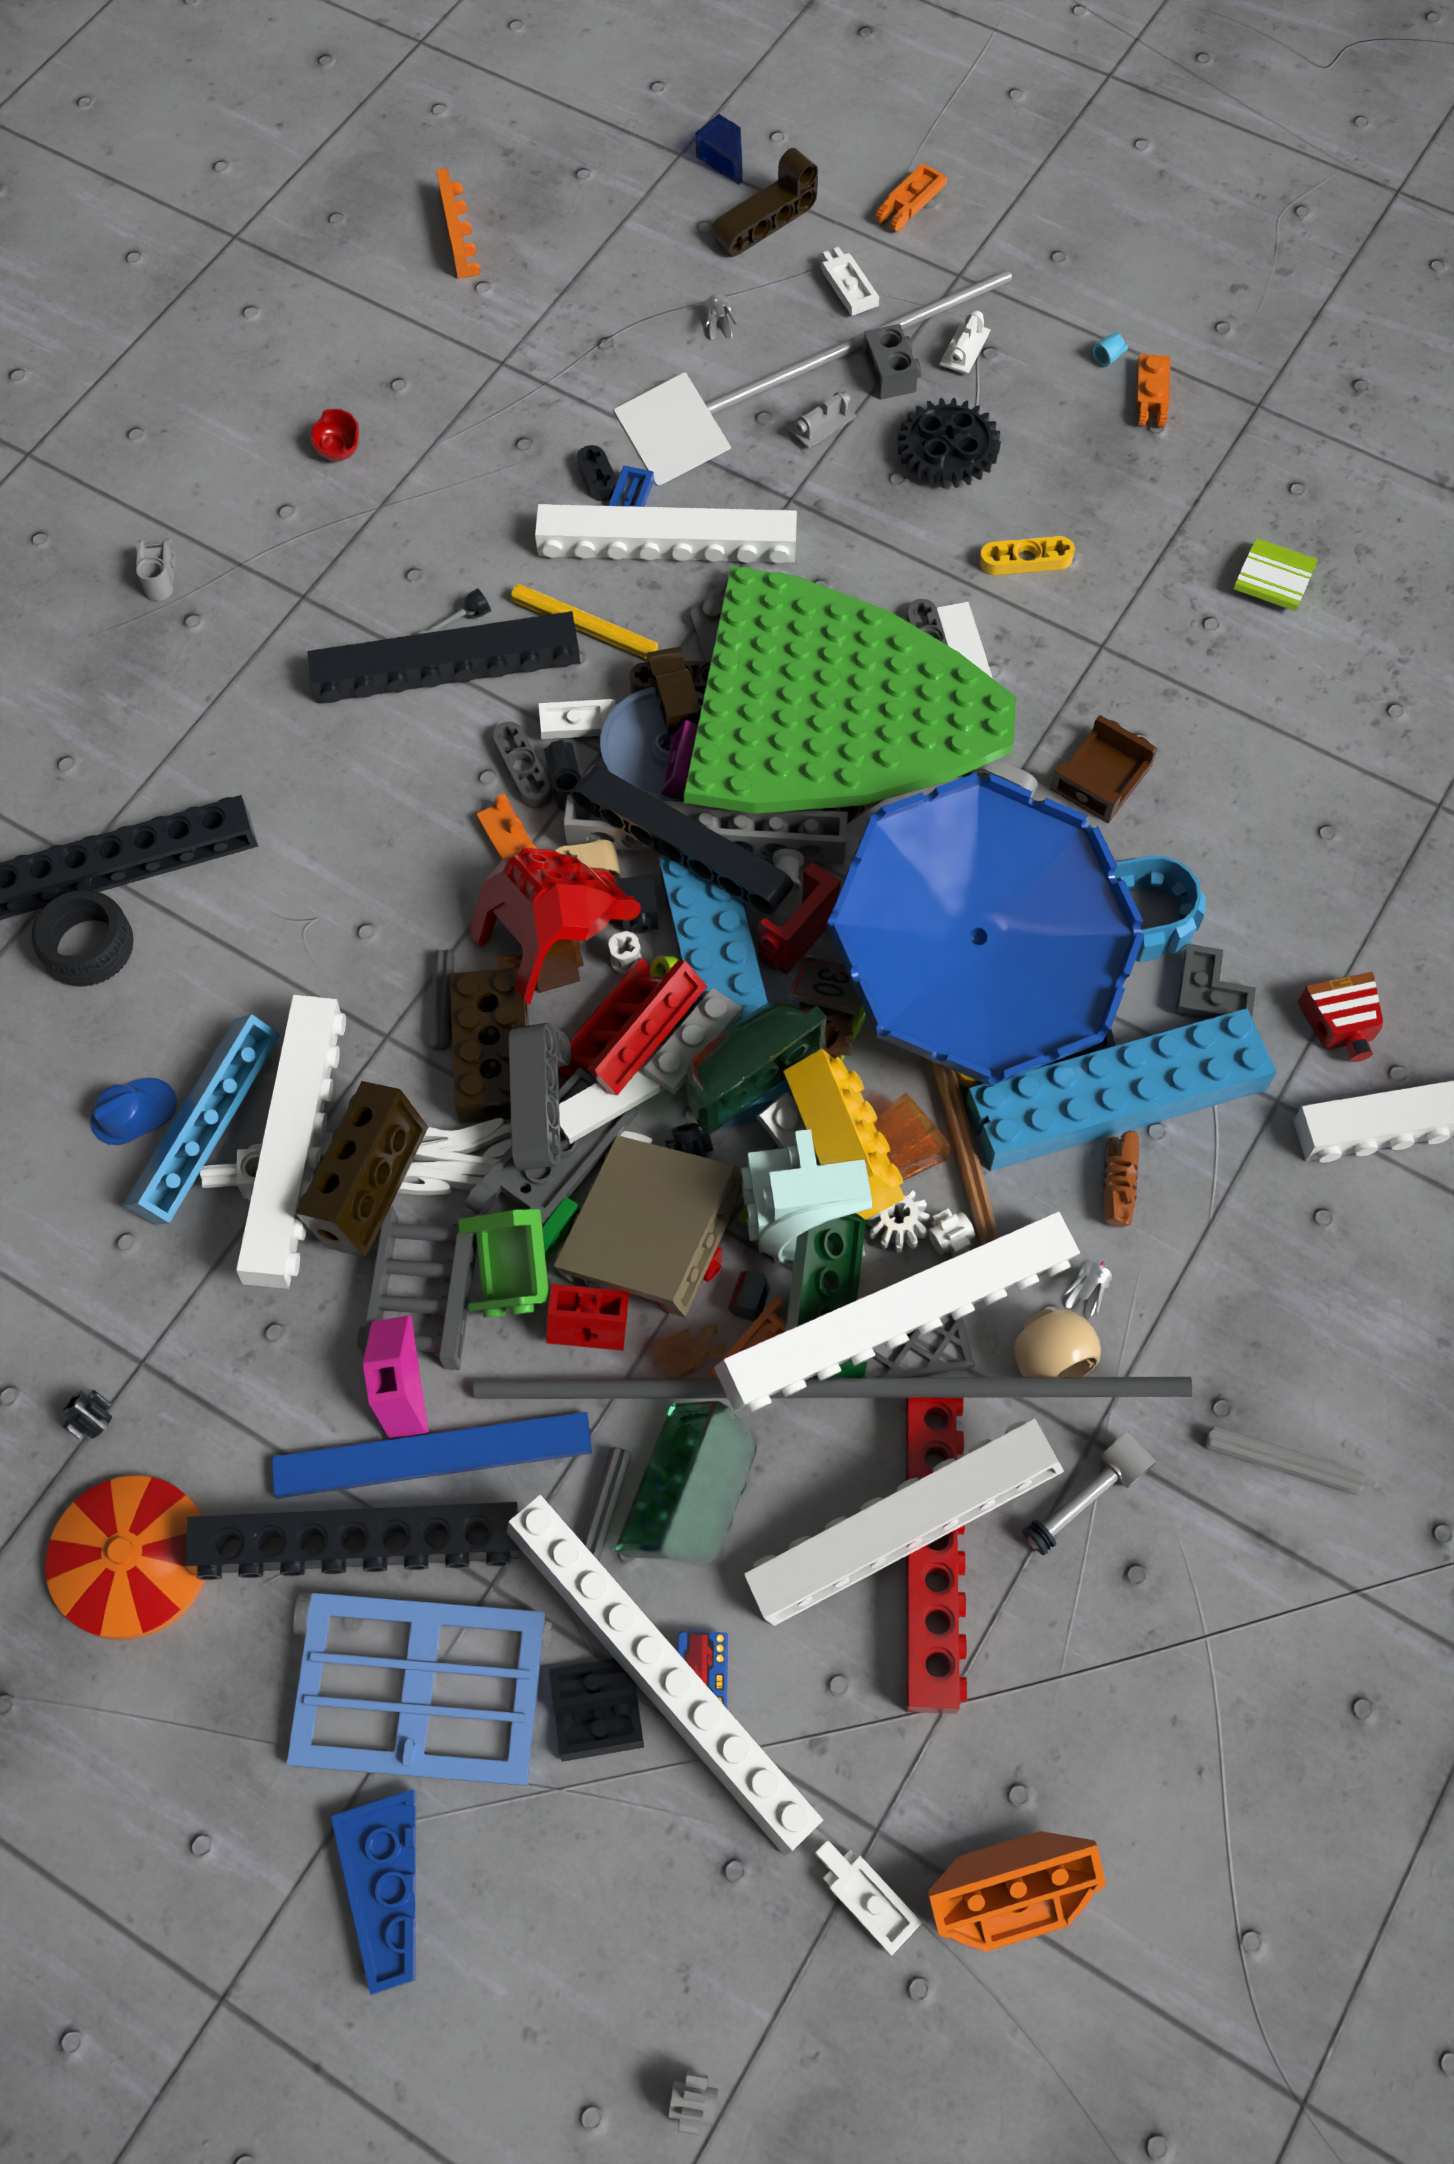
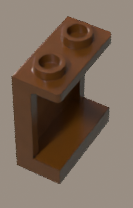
M1099 715L1094 722L1091 733L1067 764L1062 761L1056 768L1050 790L1109 824L1151 769L1157 747L1152 745L1147 739L1138 737L1122 728L1116 721L1108 720Z

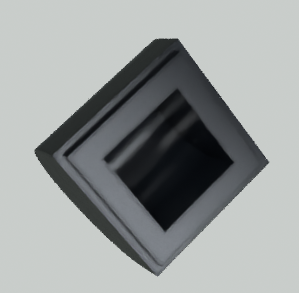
M741 1271L739 1273L728 1306V1310L732 1314L753 1322L764 1310L770 1292L765 1274L753 1271Z

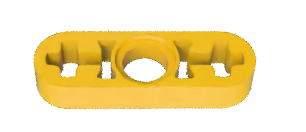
M1063 536L994 541L983 546L979 565L982 571L989 575L1063 570L1071 565L1075 546L1070 539ZM1023 551H1029L1035 555V558L1033 560H1023L1018 554ZM990 556H996V559L999 561H994L993 557Z

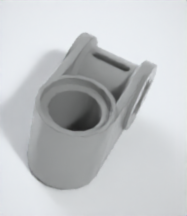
M165 538L164 542L145 543L143 540H138L136 542V573L145 596L152 601L165 600L171 596L174 590L176 554L171 538Z

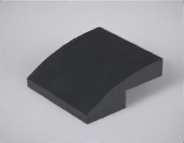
M615 1658L549 1669L561 1762L644 1748L636 1683Z

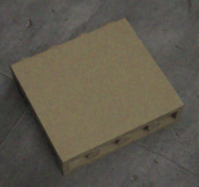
M617 1135L612 1147L607 1150L604 1156V1163L596 1180L589 1187L588 1196L581 1211L574 1217L572 1229L565 1244L557 1252L554 1267L568 1283L573 1284L575 1278L583 1279L664 1303L672 1314L686 1317L742 1194V1176L736 1166Z

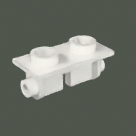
M980 311L969 313L966 320L961 321L940 361V366L969 374L991 329L983 327L984 319Z

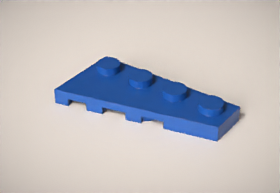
M412 1789L331 1816L370 1995L416 1981V1790Z

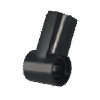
M562 739L551 742L544 749L555 803L560 810L565 812L567 796L571 795V790L580 781L582 776L579 772L573 744Z

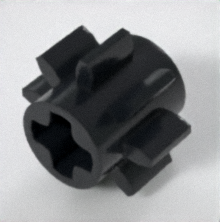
M687 1123L675 1127L671 1131L673 1139L665 1141L667 1148L707 1158L706 1152L714 1150L710 1133H708L707 1129L700 1131L697 1123Z
M92 1390L89 1395L79 1391L68 1400L61 1411V1414L67 1418L62 1427L79 1440L85 1434L93 1439L100 1435L109 1425L112 1415L106 1410L112 1403L95 1390Z

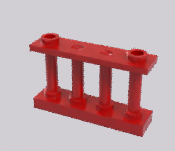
M638 958L569 1039L572 1053L571 1062L568 1066L558 1067V1073L568 1081L580 1067L587 1073L590 1072L609 1094L618 1096L707 988L706 984L686 961L677 960L667 974L660 978L650 977L651 967L643 958Z

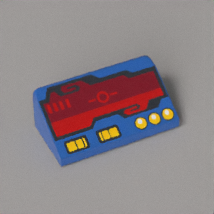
M680 1631L678 1633V1653L727 1708L728 1633Z

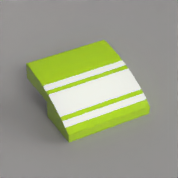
M1256 538L1235 583L1234 590L1297 611L1319 559Z

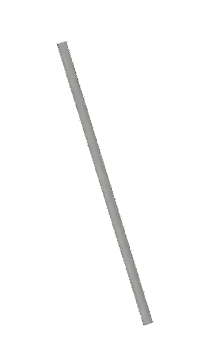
M1005 270L877 328L900 324L902 330L1011 282V272ZM864 333L710 401L705 405L711 415L857 351L863 348Z

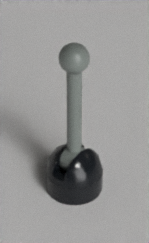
M476 588L464 598L463 609L428 630H419L417 634L437 632L466 614L474 618L482 617L491 612V608L482 592Z

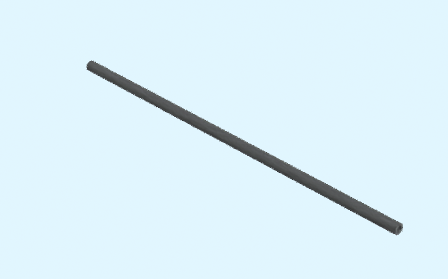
M1191 1377L827 1378L819 1381V1378H809L804 1380L807 1387L792 1395L785 1397L783 1392L780 1391L769 1396L770 1398L1192 1397ZM719 1378L476 1379L473 1385L474 1399L728 1398Z

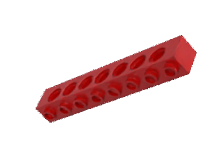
M906 1398V1481L912 1478L921 1480L934 1473L933 1469L927 1466L924 1459L930 1454H937L944 1461L947 1459H955L956 1461L957 1455H963L964 1432L957 1431L956 1417L963 1416V1398ZM931 1415L938 1416L944 1421L945 1427L941 1430H932L926 1425L924 1419ZM965 1525L943 1536L947 1544L945 1549L935 1551L926 1545L906 1556V1712L956 1714L960 1709V1703L967 1702V1677L959 1676V1660H966L967 1654L966 1634H959V1617L966 1616V1593L958 1592V1576H965L966 1569L965 1551H958V1535H964ZM930 1574L941 1575L947 1583V1589L942 1592H933L927 1587L925 1578ZM931 1615L942 1617L947 1623V1631L939 1635L931 1633L926 1627L925 1619ZM931 1657L941 1658L947 1665L948 1673L943 1677L930 1675L925 1666L926 1660Z

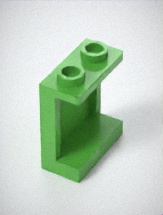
M540 1209L510 1210L458 1219L460 1234L477 1235L482 1302L468 1304V1312L483 1310V1318L506 1316V1308L509 1307L511 1314L534 1312V1304L549 1302Z

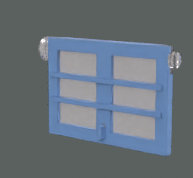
M300 1593L294 1613V1634L305 1636L287 1766L528 1786L542 1647L551 1648L553 1622H545L546 1613L539 1611L320 1593Z

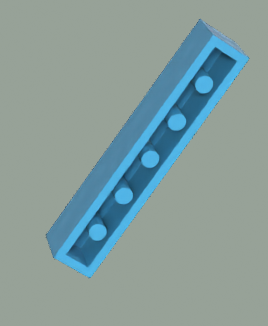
M252 1014L236 1018L125 1200L124 1207L154 1225L171 1222L281 1036L279 1032Z

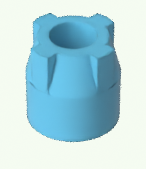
M1119 332L1103 338L1092 348L1095 360L1103 367L1109 366L1122 353L1128 350V346Z

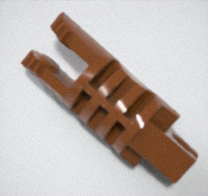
M1132 1130L1122 1133L1121 1139L1115 1136L1107 1139L1105 1148V1169L1103 1175L1105 1179L1103 1180L1104 1189L1102 1191L1104 1221L1119 1228L1131 1225L1137 1198L1136 1180L1138 1179L1137 1170L1139 1166L1140 1145L1138 1133Z

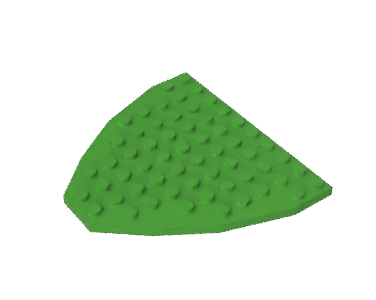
M731 566L684 793V803L758 814L867 805L942 784L1011 754L1014 743L1016 696L961 653L886 609L795 575L756 570L749 567Z

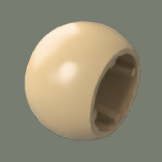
M1045 1309L1034 1314L1022 1325L1023 1331L1015 1340V1361L1023 1377H1085L1100 1361L1101 1346L1095 1329L1086 1318L1068 1309L1057 1311Z

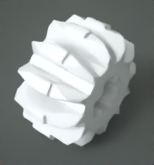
M914 1190L908 1192L904 1196L905 1199L866 1220V1224L872 1227L869 1233L871 1239L882 1237L880 1244L882 1249L887 1248L890 1243H894L895 1250L899 1253L902 1251L903 1243L914 1249L917 1247V1238H926L928 1230L925 1226L930 1224L931 1215L924 1212L927 1206L925 1200L914 1202L916 1195ZM893 1216H901V1222L903 1223H895V1217Z

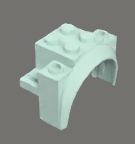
M811 1129L795 1131L794 1146L748 1153V1167L741 1168L742 1194L744 1205H747L750 1241L757 1240L759 1253L765 1252L773 1257L774 1264L794 1265L797 1236L830 1220L872 1209V1197L865 1159L817 1166ZM828 1238L827 1247L829 1252L831 1253L833 1249V1243ZM863 1245L862 1257L866 1256L865 1250H864V1245Z

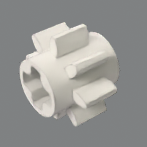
M947 1208L932 1216L934 1219L931 1222L933 1227L928 1229V1236L933 1247L940 1255L950 1252L952 1257L955 1258L970 1251L969 1246H971V1242L969 1240L975 1237V1232L971 1222L963 1212L952 1215L950 1209Z

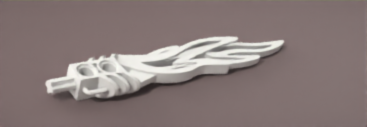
M496 1118L453 1131L429 1127L413 1159L417 1162L411 1163L397 1193L444 1195L449 1194L451 1188L471 1191L511 1147L512 1138L491 1146L482 1157L468 1155V1153L511 1137V1124L504 1125L502 1118ZM624 1131L620 1135L652 1144V1139L642 1134ZM325 1132L324 1135H319L317 1147H320V1157L322 1158L332 1141L333 1132ZM254 1144L248 1149L237 1150V1164L203 1166L200 1171L202 1188L238 1186L243 1198L251 1201L255 1177H252V1175L257 1171L262 1144ZM312 1169L310 1182L312 1181L316 1170ZM523 1186L520 1190L529 1189L530 1187Z

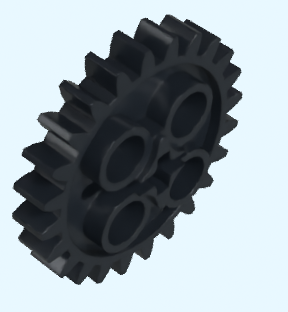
M940 398L939 405L935 406L931 401H927L926 409L916 406L915 414H907L906 421L901 422V428L898 431L897 453L902 455L901 463L908 464L909 473L918 470V480L927 476L929 477V485H933L936 480L941 481L942 488H945L947 482L952 481L954 487L958 488L960 480H963L967 485H971L972 476L981 480L983 471L991 472L992 464L997 463L1000 451V431L996 430V421H989L990 414L988 412L979 415V405L969 409L967 400L960 406L957 405L956 398H953L950 404H945L943 398Z

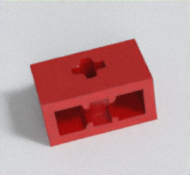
M552 1284L547 1315L546 1343L624 1351L629 1293L620 1290Z

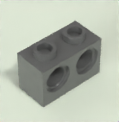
M896 324L864 331L863 356L880 400L916 392L917 378L921 377V366L919 360L913 358L910 337L904 335L901 325Z

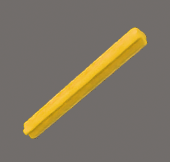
M516 584L511 591L512 602L542 615L572 611L575 629L644 659H647V652L658 650V643L527 586Z

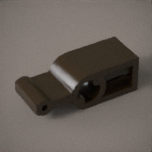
M680 646L647 652V662L654 680L655 693L667 735L675 734L685 720L698 725L701 707L690 672L686 669Z

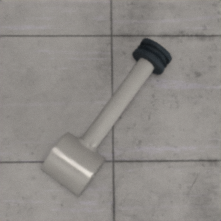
M1129 1431L1117 1439L1099 1457L1105 1464L1106 1469L1043 1524L1034 1519L1031 1522L1032 1525H1028L1029 1528L1025 1527L1022 1530L1028 1540V1544L1042 1555L1048 1553L1047 1549L1051 1550L1050 1547L1053 1548L1057 1545L1053 1536L1111 1485L1119 1481L1128 1489L1156 1464L1157 1461Z

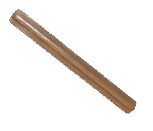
M931 1061L980 1247L1000 1238L956 1071Z

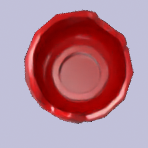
M324 410L321 418L316 423H313L311 428L312 447L319 456L333 462L350 458L359 445L358 422L351 413L345 410Z

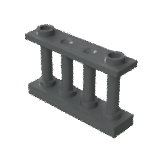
M391 1206L376 1236L379 1246L366 1326L360 1327L358 1332V1350H362L363 1356L365 1355L371 1323L383 1320L384 1311L440 1315L441 1319H445L443 1333H437L436 1336L414 1335L416 1350L435 1352V1356H439L444 1369L460 1370L477 1252V1235L460 1234L459 1224H453L452 1227L398 1223L399 1219L393 1206ZM460 1211L459 1219L477 1215L476 1212ZM395 1239L451 1242V1246H455L454 1259H448L447 1263L392 1259ZM390 1274L445 1278L446 1282L450 1283L448 1296H442V1299L388 1296L387 1290Z

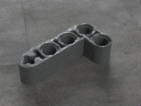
M550 1023L512 1028L509 1034L512 1155L514 1164L519 1171L558 1166L561 1159L558 1067L568 1066L571 1062L572 1053L566 1034Z

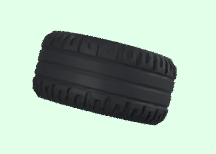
M87 889L73 890L72 892L69 891L66 894L63 893L61 896H57L50 903H47L46 907L42 908L32 927V945L46 970L57 980L72 986H93V984L97 985L99 982H105L104 980L106 979L109 980L111 976H115V973L120 972V969L124 967L123 965H126L127 960L130 958L129 955H131L133 950V931L122 909L113 899L98 891H89ZM92 920L109 924L106 937L92 951L78 956H65L57 953L61 938L73 926Z

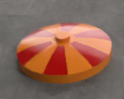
M130 1475L110 1479L83 1493L67 1508L59 1519L50 1537L46 1553V1581L51 1597L60 1612L72 1624L85 1632L109 1640L139 1639L157 1633L175 1622L193 1604L205 1583V1580L197 1579V1574L192 1575L185 1567L187 1517L203 1516L197 1505L184 1492L171 1483L143 1475Z

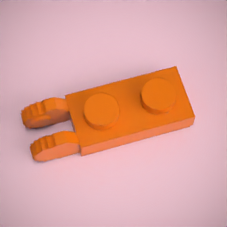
M922 163L888 195V199L878 208L875 220L883 224L891 217L895 209L898 212L890 222V229L894 232L900 231L906 225L908 219L912 218L946 185L947 176Z
M1139 354L1136 382L1138 426H1146L1149 411L1158 412L1157 426L1165 427L1169 406L1170 356Z

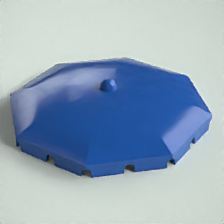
M974 773L938 786L925 796L921 792L885 805L869 817L826 926L877 1038L989 1086H994L1099 1044L1104 1040L1106 1034L1111 1030L1125 991L1123 984L1131 974L1145 934H1141L1140 925L1143 919L1125 881L1118 882L1115 877L1114 871L1118 866L1099 826L1093 828L1086 821L1087 815L1051 799L1045 798L1043 801L1034 800L1031 798L1032 791L990 773L987 777H982Z

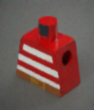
M1373 972L1306 985L1298 1000V1004L1322 1046L1328 1050L1346 1046L1352 1062H1360L1370 1058L1373 1052L1369 1041L1375 1039L1383 1027V1017Z

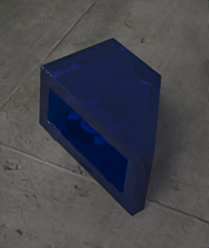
M718 114L695 132L696 157L739 185L743 182L741 128Z

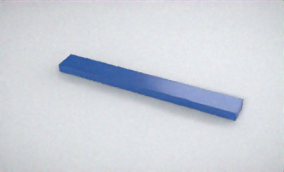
M581 1412L272 1457L274 1496L280 1499L593 1454L588 1413Z

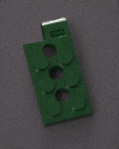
M854 1213L830 1220L797 1236L786 1332L818 1318L819 1314L823 1316L857 1301L866 1220L858 1214ZM828 1238L833 1243V1249L831 1253L829 1252L827 1247ZM823 1276L828 1279L827 1291L823 1286ZM848 1360L839 1365L842 1370L841 1372L829 1378H863L866 1372L867 1361L854 1366L852 1360Z

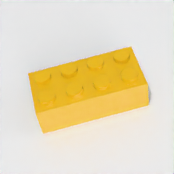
M823 1049L784 1070L807 1130L811 1129L813 1146L820 1165L865 1159L872 1197V1209L856 1214L867 1220L905 1199L900 1185L903 1184V1178L898 1168L893 1163L890 1164L886 1154L890 1152V1147L883 1134L879 1131L877 1132L873 1122L877 1120V1116L870 1103L863 1099L861 1091L864 1090V1085L859 1075L854 1070L848 1071L839 1057L833 1058Z

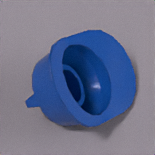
M143 1078L126 1085L108 1087L100 1093L92 1110L90 1120L92 1132L100 1141L108 1145H122L158 1129L167 1123L175 1113L177 1106L175 1091L168 1083L157 1078Z

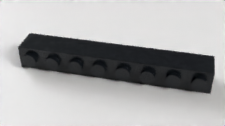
M572 611L307 651L310 681L317 703H333L343 699L366 698L376 694L399 693L409 689L432 688L442 684L464 683L475 679L502 677L508 674L535 672L541 669L568 667L581 663Z

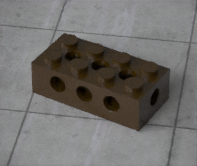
M519 968L450 973L454 1104L460 1124L484 1122L496 1118H502L503 1120L511 1119L509 1034L512 1028L529 1026L528 1004L514 988Z
M361 1081L356 1093L349 1101L348 1109L339 1127L333 1133L332 1141L323 1159L316 1167L315 1175L306 1193L302 1195L299 1201V1207L296 1211L297 1216L328 1249L363 1258L367 1257L429 1128L401 1089Z

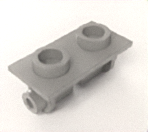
M846 391L834 393V396L824 402L823 406H818L808 414L799 416L797 422L789 427L788 430L808 449L856 418V414L848 408V404L851 402L849 394Z

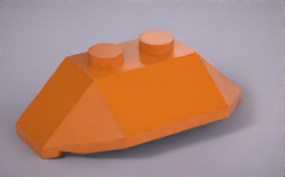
M1039 1831L958 1856L927 1893L939 1936L947 1939L952 1938L961 1944L988 1952L1068 1927L1088 1905L1095 1892L1099 1893L1106 1885L1095 1840Z

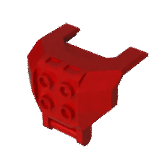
M522 848L503 859L483 881L469 933L480 947H484L490 940L497 917L522 945L523 957L514 988L527 1004H531L544 957L558 940L586 941L605 929L611 919L632 920L636 918L641 911V905L634 897L627 896L614 883V877L607 869L588 867L579 859L563 855L554 850Z

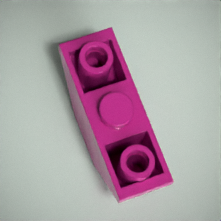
M411 1315L373 1321L363 1360L368 1403L389 1439L428 1433V1422Z

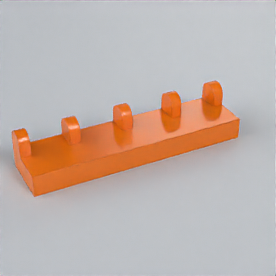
M448 168L436 170L457 278L478 276L481 272L479 264L467 263L466 258L476 254V247L473 243L464 244L462 236L469 235L472 232L471 224L469 222H459L458 219L459 214L467 212V205L462 200H454V196L463 193V186L460 182L450 181Z
M500 794L494 799V806L476 814L480 826L500 861L522 848L537 849L526 833L520 818L516 816L505 794Z

